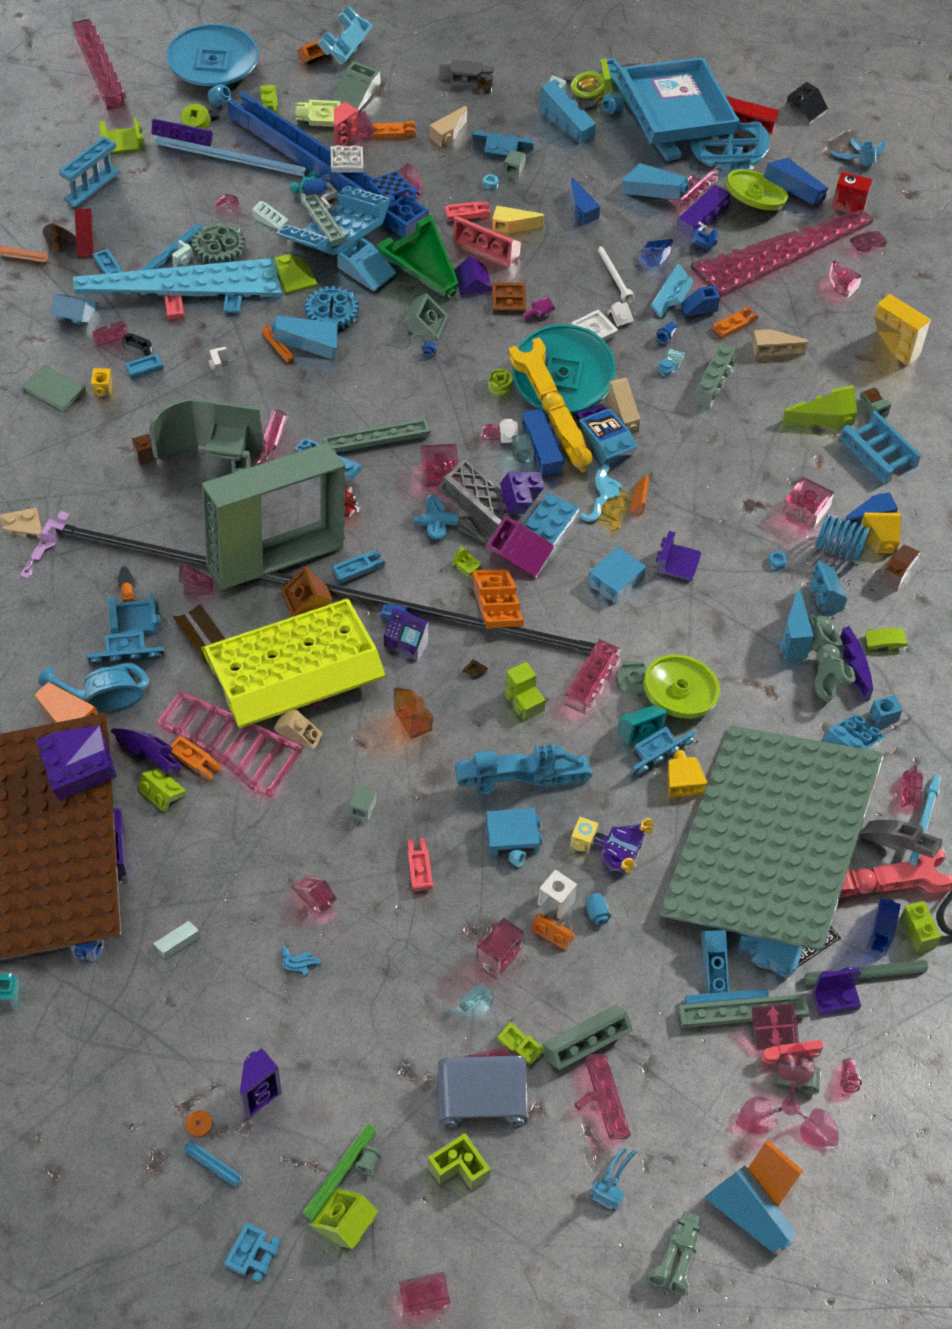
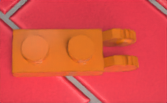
M405 121L404 123H372L373 138L414 137L416 135V124L413 121Z
M748 306L740 312L714 323L712 329L724 339L748 327L758 319L759 315L757 313L751 314L752 308Z
M179 736L170 745L173 747L170 752L172 756L195 772H199L202 777L209 781L213 778V775L204 767L206 764L216 772L221 770V766L209 754L182 736Z

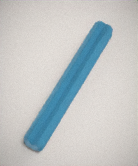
M767 989L686 995L685 1004L769 997Z

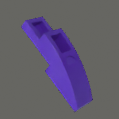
M111 729L110 732L116 736L115 739L119 743L125 744L131 754L135 756L146 755L148 759L157 762L160 765L159 768L165 773H179L182 765L169 755L173 747L160 738L139 730Z

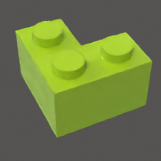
M527 661L506 671L504 690L506 699L508 701L511 700L516 713L521 715L524 720L544 712L546 700L536 688L537 675Z
M466 1133L428 1156L427 1167L440 1185L457 1173L460 1174L471 1191L490 1179L491 1169Z

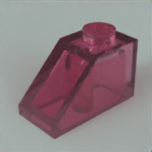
M834 260L830 269V278L834 291L849 298L859 288L862 275Z
M306 874L291 886L312 909L320 912L328 910L332 903L337 900L326 880Z

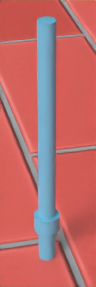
M933 775L932 782L927 788V799L919 825L923 827L924 833H926L935 798L938 797L940 791L939 783L941 777L939 775ZM912 851L909 863L913 866L917 865L920 854Z

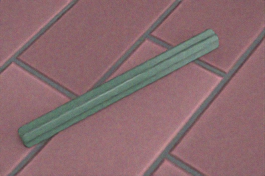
M926 960L853 967V969H861L858 979L860 980L926 972L928 964ZM835 969V970H832V971H833V972H835V971H841L842 969ZM824 971L806 973L804 976L806 985H815L819 974Z

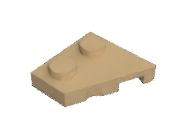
M37 507L0 515L4 533L18 534L25 537L30 534L36 535L38 539L42 538V528Z

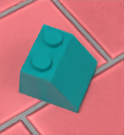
M653 705L643 707L631 714H624L619 718L618 730L627 746L639 743L663 729L667 712L665 709Z

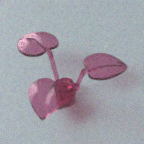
M802 1044L794 1045L782 1055L778 1063L780 1078L785 1081H791L790 1096L782 1101V1107L771 1110V1103L766 1098L760 1096L752 1097L743 1105L736 1124L751 1133H768L777 1125V1119L773 1113L783 1111L787 1115L798 1114L806 1119L800 1126V1134L807 1144L814 1147L836 1146L838 1144V1129L833 1117L827 1111L816 1108L811 1111L808 1117L799 1110V1101L794 1097L795 1082L804 1084L810 1081L815 1073V1065Z

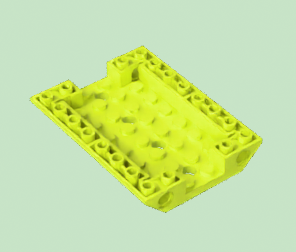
M343 599L201 647L213 675H217L225 693L226 702L239 728L386 678L377 648L349 599ZM306 643L313 644L311 646H305ZM271 655L277 656L275 658H268ZM233 668H239L237 671H232Z

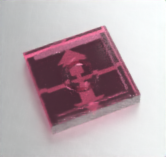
M795 1003L751 1007L756 1051L765 1050L768 1047L799 1043Z

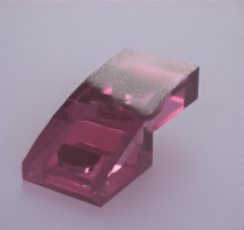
M880 231L862 233L849 240L857 251H870L872 246L884 247L887 243V240Z

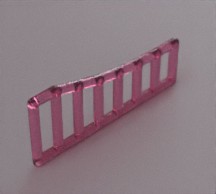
M179 691L158 719L157 726L184 737L211 754L230 769L251 790L268 798L272 797L302 753L303 746L259 725L251 724L241 728L223 754L215 747L231 724H237L232 713L185 691ZM182 700L192 703L176 726L167 722ZM199 707L209 711L193 734L183 730ZM215 715L225 718V721L209 743L200 739ZM249 730L259 734L238 766L234 764L230 758ZM266 738L276 742L253 778L250 779L244 773V770ZM283 746L292 749L293 752L269 788L259 785L258 783Z

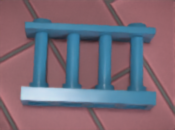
M103 136L59 170V176L69 181L71 193L64 197V201L77 207L120 174V170L111 166L109 153L116 149L115 142ZM103 159L105 167L99 170L98 162ZM92 167L93 176L88 179L87 170ZM81 176L82 184L77 187L76 179Z
M875 410L872 412L868 424L857 430H853L849 425L842 429L840 440L885 484L891 482L894 470L908 462L914 468L918 466L921 454ZM872 429H875L880 434L867 442L860 437ZM883 440L888 441L892 445L879 453L872 448V446ZM895 451H898L903 456L891 464H888L883 459Z

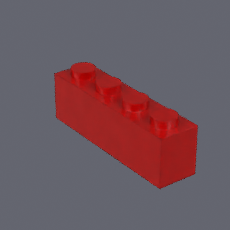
M726 96L729 104L733 107V111L739 118V123L757 121L761 123L768 133H773L778 120V109Z

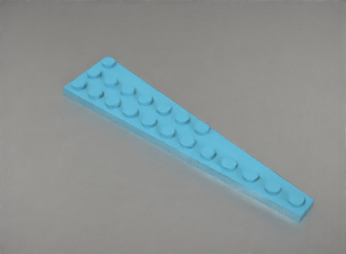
M273 258L73 277L75 294H114L115 292H122L124 295H130V292H140L141 295H147V293L168 296H218V294H227L229 297H234V294H241L244 297L260 295V297L281 298L282 295Z

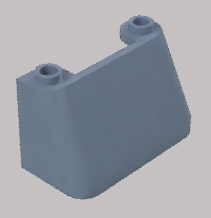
M524 1057L443 1058L438 1061L439 1125L453 1128L461 1122L462 1118L506 1117V1121L510 1122L513 1126H520L528 1122L527 1068Z

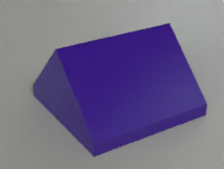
M471 255L454 269L460 295L492 291L486 265Z

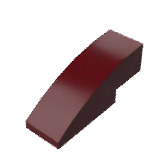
M75 209L77 258H93L94 231L92 209Z

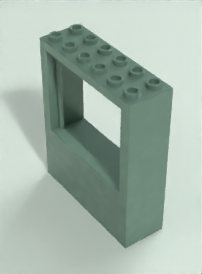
M328 443L202 483L206 565L222 590L343 548L345 540L344 513L346 512L344 506V499H346L344 472L346 471V466ZM320 476V521L262 540L261 495Z

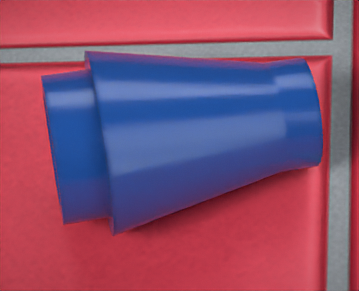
M669 322L658 329L656 332L657 341L662 344L669 343L677 329V325L674 322Z

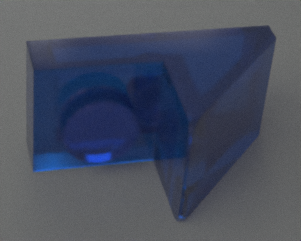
M673 239L648 241L639 251L642 256L654 255L658 264L661 265L669 256Z

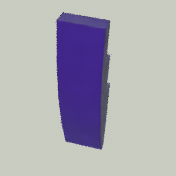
M850 626L842 629L840 635L842 644L845 647L843 657L854 670L855 681L853 683L865 700L869 701L873 692L870 668L857 637Z

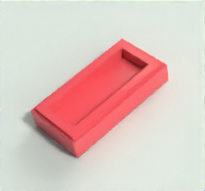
M164 295L167 320L184 318L182 297L180 295Z

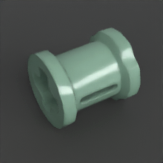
M365 1145L363 1148L364 1153L360 1161L356 1162L355 1167L366 1175H373V1168L377 1160L382 1157V1152L373 1146Z

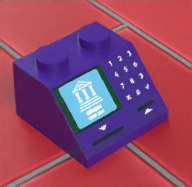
M393 608L384 633V647L391 651L399 652L408 658L418 660L428 644V621Z

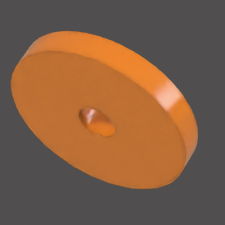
M197 1110L188 1115L185 1125L190 1135L202 1137L210 1132L213 1123L211 1116L206 1111Z

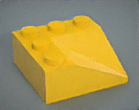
M889 293L877 304L874 318L877 331L893 356L909 366L921 354L931 319Z

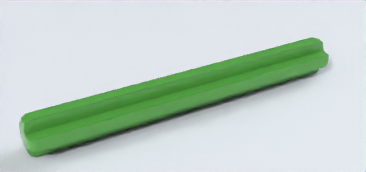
M370 1124L365 1125L303 1210V1215L310 1220L315 1218L360 1156L364 1146L368 1145L376 1134V1129Z

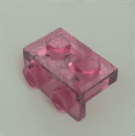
M444 1272L398 1281L403 1310L405 1313H409L410 1316L420 1315L424 1309L432 1308L433 1311L443 1310L447 1304H451Z

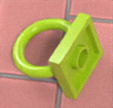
M606 58L600 59L602 74L588 71L577 75L573 79L571 90L574 95L590 99L601 95L604 91L606 95L613 93ZM585 78H597L599 88L592 92H582L577 89V84Z

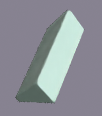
M188 921L154 942L153 945L163 959L166 960L199 939L200 933Z

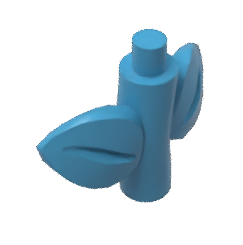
M432 493L429 495L425 505L427 514H421V517H414V524H421L422 527H427V534L436 540L446 536V525L458 526V513L445 512V505L442 500Z

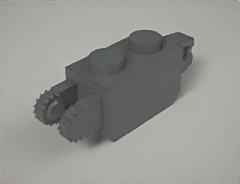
M452 60L451 64H440L439 75L449 77L452 84L477 86L481 80L493 81V76L491 75L494 72L493 67L483 66L482 62Z

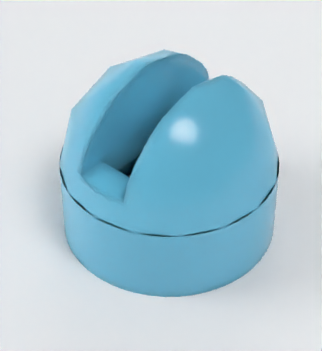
M513 850L510 852L508 859L511 864L521 867L526 859V853L521 850Z

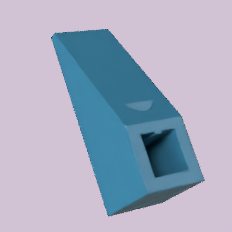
M726 930L701 931L702 957L708 993L730 992Z

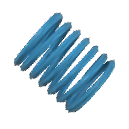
M828 513L821 526L815 550L822 551L832 527L825 553H829L838 531L832 556L836 554L844 535L838 555L839 558L842 557L851 536L845 561L849 559L857 540L851 559L852 563L857 564L866 544L870 527H867L864 531L863 524L858 527L857 522H855L851 526L850 520L844 524V518L838 521L836 515L831 519V514Z

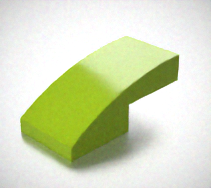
M882 628L865 631L869 651L887 646L889 650L908 646L904 628Z
M512 1022L508 1023L495 1038L513 1055L524 1057L526 1064L529 1066L544 1051V1048L530 1035L525 1036Z

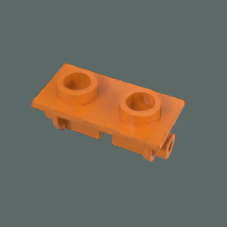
M536 914L531 930L566 951L569 942H572L576 936L573 930H569L563 925L558 927L556 925L557 922L546 914Z

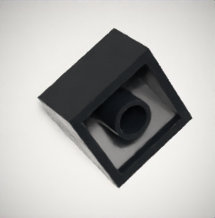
M805 82L788 95L785 111L810 125L827 112L828 107L820 90L812 84Z

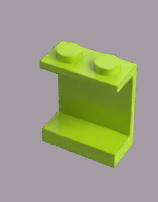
M133 117L134 128L107 131L105 121L99 122L101 138L104 136L116 143V149L109 154L142 150L141 144L144 143L143 134H140L142 133L141 123L137 122V117Z

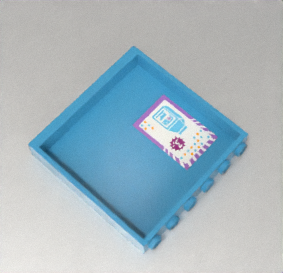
M703 57L619 67L616 80L650 144L736 133L739 126V118L733 111V107L729 104L726 95H724L721 86L716 81L714 74Z

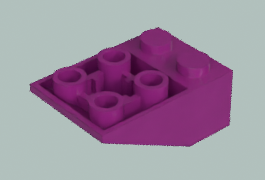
M504 515L486 547L491 552L537 578L554 550L555 545Z

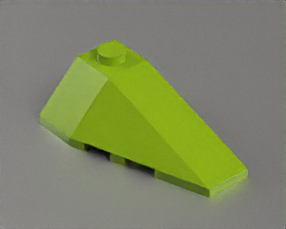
M854 386L836 388L831 390V394L823 397L818 395L811 402L803 401L784 409L782 422L831 427L854 424L857 415Z

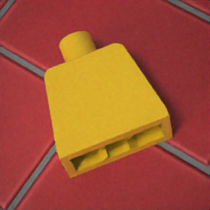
M683 750L674 752V759L669 760L667 767L668 797L704 794L707 780L697 758H686L685 751Z

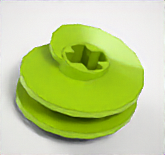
M190 104L181 113L183 125L207 129L210 125L211 119L208 110L200 104Z

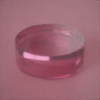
M493 423L485 425L483 437L489 441L497 440L500 437V427Z

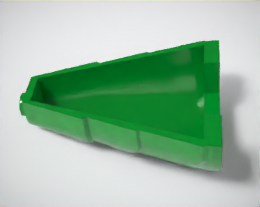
M431 215L417 221L415 232L396 243L389 237L377 244V250L383 257L407 274L418 279L424 286L445 298H451L456 294L458 281Z

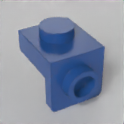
M696 228L692 232V244L707 251L715 246L719 239L716 229H713L710 234Z

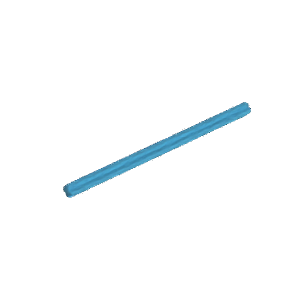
M161 136L156 138V144L160 146L302 177L306 175V167Z

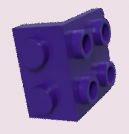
M668 531L667 537H663L660 548L663 549L657 553L656 562H659L657 572L691 581L694 579L701 552L674 544L676 532Z

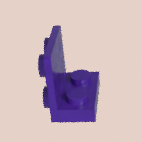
M846 967L841 971L833 972L832 970H827L819 974L812 991L819 1015L860 1009L861 1003L855 987L861 974L860 968Z

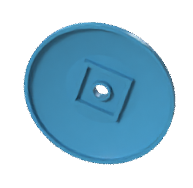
M204 24L189 28L178 34L170 42L166 57L169 68L180 79L200 86H216L218 84L227 85L234 83L250 74L258 62L259 53L255 40L245 31L225 24Z

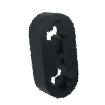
M127 333L122 337L123 348L141 356H148L153 351L152 343L148 339L132 333Z

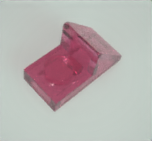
M185 563L179 566V582L184 584L183 595L212 594L213 578Z

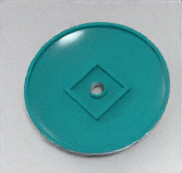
M570 324L546 326L531 333L518 346L521 352L527 353L533 350V339L540 338L546 348L544 364L556 385L558 393L563 397L570 414L578 413L597 405L609 393L610 381L615 379L616 366L611 349L601 337L586 328ZM512 366L513 381L521 396L536 408L543 409L542 403L527 375L524 372L515 370ZM566 371L568 374L562 376L559 374V372Z

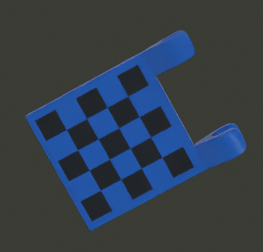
M398 171L369 180V184L379 195L390 198L389 208L395 206L393 201H395V196L407 192L411 200L418 198L416 195L418 192L417 188L412 187Z

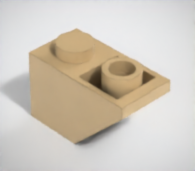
M297 710L281 714L274 727V730L287 741L310 749L316 748L323 734Z

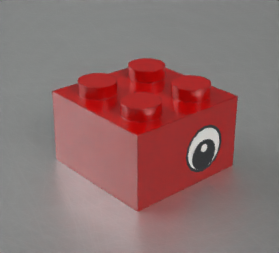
M841 171L831 208L863 216L873 179Z

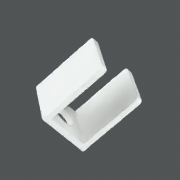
M554 870L539 888L537 905L541 906L548 897L559 903L557 918L560 920L575 901L577 884L557 870ZM556 882H560L564 885L563 891H554L556 888Z

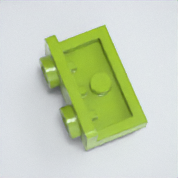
M159 767L142 773L137 786V790L163 812L168 810L170 802L184 797L186 790L178 782L173 780Z

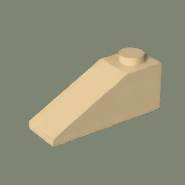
M464 106L429 125V138L440 147L452 142L467 120V107Z
M772 329L754 330L752 337L755 357L805 354L808 343L807 339Z

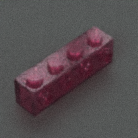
M598 640L566 693L564 706L582 714H586L589 708H593L596 702L595 697L597 694L600 695L602 693L605 680L609 681L612 675V668L614 666L617 667L620 662L619 647L603 640Z

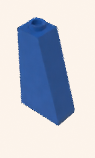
M789 158L768 163L763 175L765 179L813 205L823 202L827 197L829 188Z

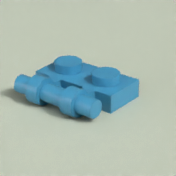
M245 1223L224 1266L243 1276H246L250 1268L255 1271L251 1279L256 1283H260L262 1277L266 1276L269 1270L268 1265L272 1257H276L279 1251L278 1246L281 1240L273 1237L269 1244L264 1241L267 1236L266 1231ZM259 1249L265 1252L260 1262L254 1260Z

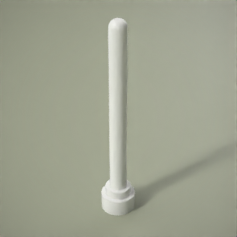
M599 247L598 253L619 287L623 303H632L635 300L633 291L626 288L603 247Z

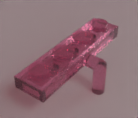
M589 1054L585 1057V1062L595 1092L585 1094L575 1102V1108L581 1110L591 1101H598L608 1138L627 1139L631 1136L607 1056Z

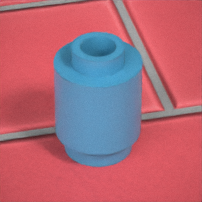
M600 893L591 894L586 898L585 906L591 922L599 926L608 923L611 913L605 898Z

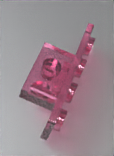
M714 167L702 179L694 175L688 178L689 191L678 200V212L688 208L693 200H696L702 192H705L712 183L714 184L717 181V167Z

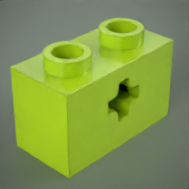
M925 901L906 905L900 918L916 953L936 948L941 935Z

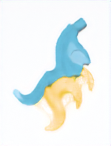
M604 464L601 469H598L595 476V487L600 497L596 498L593 513L591 515L581 513L580 519L588 522H595L597 520L608 522L612 525L611 532L617 531L622 524L619 513L624 512L627 515L628 509L624 500L631 503V497L622 490L623 486L618 481L607 476L610 467Z

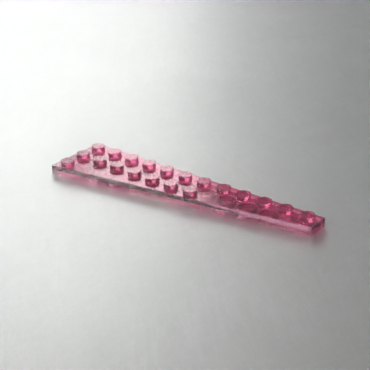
M859 210L834 218L828 223L821 222L818 223V226L812 228L810 226L805 227L800 232L792 231L748 245L742 250L735 249L732 250V253L726 255L724 253L719 254L714 259L706 258L693 262L690 268L708 286L715 285L720 298L872 224L873 218L864 210Z

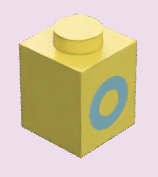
M579 816L571 836L570 846L578 851L589 853L598 830V823Z

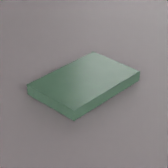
M45 364L22 385L24 391L63 412L86 391L84 385Z

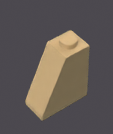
M622 378L610 381L608 408L616 414L631 433L639 431L640 416L628 379Z

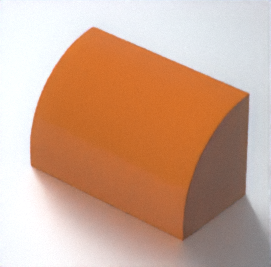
M319 40L306 44L297 50L299 57L304 62L325 55V52L317 45Z

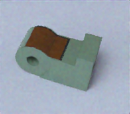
M873 387L860 393L861 402L870 415L874 410L883 418L889 415L892 404L882 398L877 388Z

